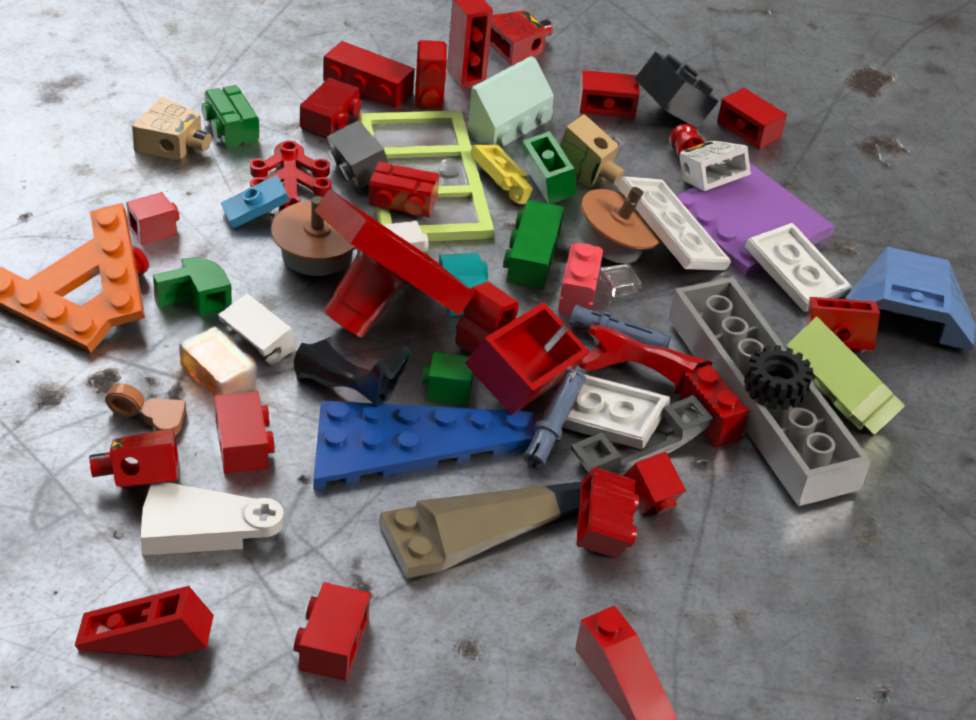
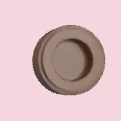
M116 383L110 387L105 397V403L114 413L131 417L139 414L144 403V397L135 387L124 383Z

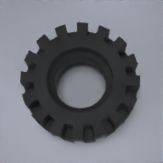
M775 345L774 350H771L770 346H764L763 351L757 349L754 355L750 357L744 379V388L746 391H750L749 396L752 399L759 397L758 404L762 406L768 402L771 409H776V406L780 405L782 410H788L789 404L792 408H796L799 402L803 403L805 401L813 377V367H810L811 363L809 360L802 361L804 355L800 352L796 355L792 354V348L787 347L786 351H782L780 345ZM771 375L779 376V377H782V378H784V379H778V378H775V377H773V376H771Z

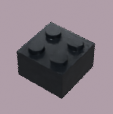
M655 51L634 79L663 110L698 128L719 102L711 94L714 89L702 79L698 81L696 79L698 73L689 65L685 64L681 67L682 64L672 55L668 54L664 57Z

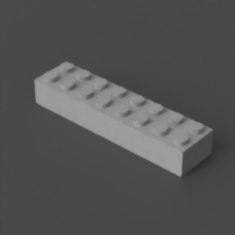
M734 277L674 289L669 321L695 357L711 361L713 369L718 372L719 376L749 409L750 412L747 414L749 417L746 419L748 422L745 424L746 427L744 429L797 506L861 490L871 460L812 381L805 401L803 403L799 402L796 408H792L789 404L788 410H782L780 405H777L776 409H771L768 402L762 406L758 404L759 397L752 399L749 396L750 391L745 390L744 379L751 355H754L757 349L763 351L764 346H770L771 350H774L775 345H780L782 351H786L787 348ZM771 375V376H773V377H775V378H778V379H784V378L779 377V376Z

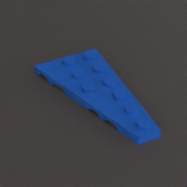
M321 401L313 489L326 487V482L344 479L346 483L359 481L361 475L376 472L382 476L434 467L438 466L439 460L455 458L457 462L470 460L471 454L481 452L497 455L528 449L535 435L534 412L517 411L511 415L506 410L395 404L376 406L374 403Z

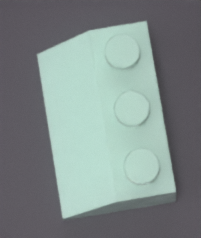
M530 56L472 87L468 122L469 138L480 145H499L503 147L551 119L554 94L536 58Z

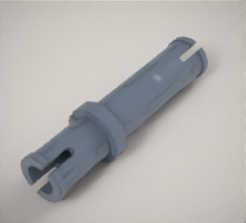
M577 304L572 311L569 325L589 330L592 325L607 326L643 344L668 348L671 335L612 317V313L606 311L604 314L595 312Z
M574 369L566 370L543 419L536 423L534 427L535 435L523 455L524 460L528 464L533 466L535 460L538 459L536 467H544L554 443L560 441L562 437L561 429L587 380L586 376L578 370L574 378H572Z

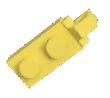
M473 145L470 155L476 160L480 168L485 170L503 190L509 191L510 199L517 204H526L531 191H533V187L527 182L528 175L499 145Z

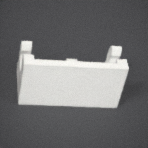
M248 293L218 314L220 321L228 325L226 330L230 333L236 331L255 346L263 356L272 353L276 349L265 360L270 365L279 362L289 353L293 354L297 350L292 328Z

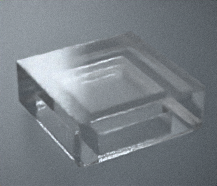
M630 263L600 269L599 278L611 297L641 292L643 283Z

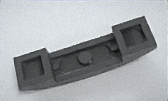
M692 395L664 407L663 418L643 450L609 441L603 432L572 444L571 450L588 473L593 467L618 473L629 470L638 461L665 451L667 454L673 452L711 425L713 417L698 399Z

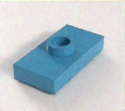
M276 175L221 202V205L234 229L289 202L290 199Z

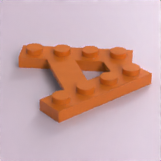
M123 203L90 211L94 238L28 280L1 267L0 308L89 353L93 352L111 327L145 318L128 219ZM100 274L103 292L79 306L63 298Z

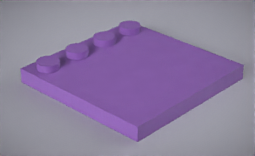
M751 163V175L707 191L694 187L676 195L731 261L730 265L745 277L763 269L762 265L744 247L749 238L793 223L812 244H815L832 236L835 225Z

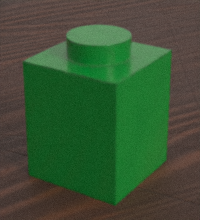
M433 352L431 366L424 365L422 386L428 387L427 401L469 406L473 382V372L465 364L469 356Z

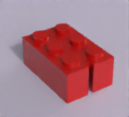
M542 302L485 337L465 361V364L496 397L499 403L513 415L561 382L566 370H575L590 351L570 330L566 331L548 352L546 351L545 346L564 326V323L545 302Z

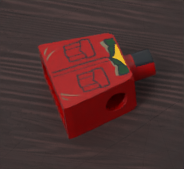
M524 10L495 14L492 16L490 46L511 66L530 56L533 57L543 52L545 37L553 32L552 24L548 19L537 21L530 13Z
M174 428L113 439L110 452L89 455L92 477L114 474L116 487L178 480L180 463ZM131 457L136 459L137 462L129 463L125 458Z

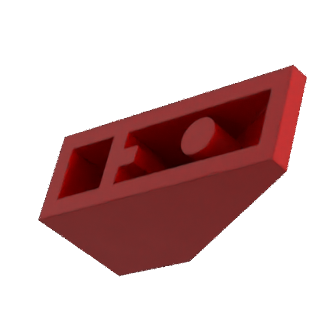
M185 586L83 613L74 646L79 651L173 657L207 648L214 614L190 586Z
M614 605L581 619L575 650L627 720H678L638 634Z

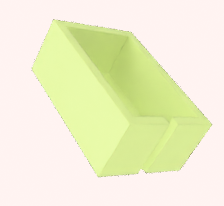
M817 316L787 344L789 348L793 349L795 354L800 352L804 355L802 361L809 360L811 363L810 367H813L812 382L859 430L866 426L875 435L905 407L891 390Z

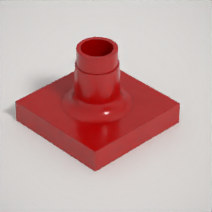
M328 190L315 209V212L346 241L357 248L354 261L334 291V296L323 310L326 315L353 334L363 338L373 322L378 320L397 293L409 284L414 285L459 316L474 296L475 292L432 257L332 190Z

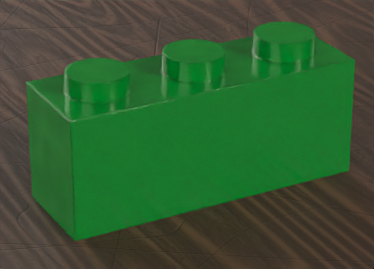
M527 200L524 212L518 211L515 229L517 230H512L509 243L510 249H506L503 261V268L508 269L507 282L545 289L561 233L564 213L563 206Z

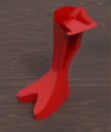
M592 325L589 328V334L593 337L596 347L579 364V367L584 370H597L625 361L641 363L654 369L674 383V394H681L686 372L707 365L712 366L713 363L672 349L643 344L607 326Z

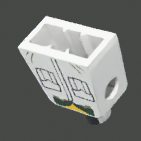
M710 141L681 151L679 155L683 180L702 191H707L751 175L748 147L746 145Z

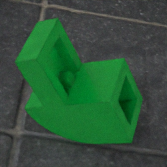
M195 257L181 259L182 268L153 274L154 298L158 308L192 301L198 315L203 317L220 313L232 305L231 282L225 271L213 261Z

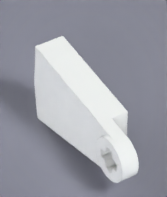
M169 482L151 483L142 513V556L243 549V542L246 538L271 537L280 532L284 524V511L280 503L269 498L255 499ZM261 514L269 515L267 521H259Z

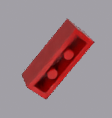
M452 0L447 71L460 88L477 85L485 81L487 77L493 9L485 0Z
M344 41L338 43L323 56L324 81H327V78H331L360 89V94L397 108L414 91L415 68Z

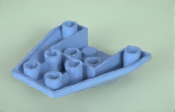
M886 247L846 296V299L875 301L879 311L884 309L897 314H906L928 321L941 322L939 343L954 348L973 350L976 325L949 260Z

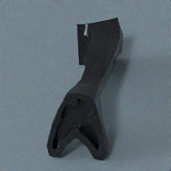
M328 337L313 344L301 343L294 358V370L296 380L312 378L326 387L344 386L355 389L376 406H379L391 398L412 357V350L403 345L386 360H379L372 369L368 370L358 367L343 358L330 345L331 337Z

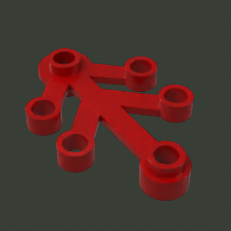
M291 140L283 141L274 148L273 156L266 160L260 158L253 159L250 162V175L255 177L251 179L250 187L277 175L281 183L284 182V189L290 199L289 202L279 206L280 212L290 205L301 202L297 197V182L312 190L314 195L324 197L328 190H331V180L326 178L330 174V162L321 158L313 160L304 155V148L300 144ZM279 165L284 167L271 176L264 178L268 175V171ZM300 165L312 171V175L317 178H313L312 176L296 168V166Z

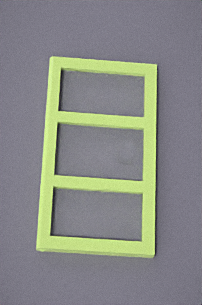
M461 110L361 113L358 115V120L384 148L390 164L439 173L440 175L438 198L435 206H433L430 218L375 207L379 223L385 225L417 221L422 234L426 233L428 241L494 238L493 223L475 159L470 155L472 147Z

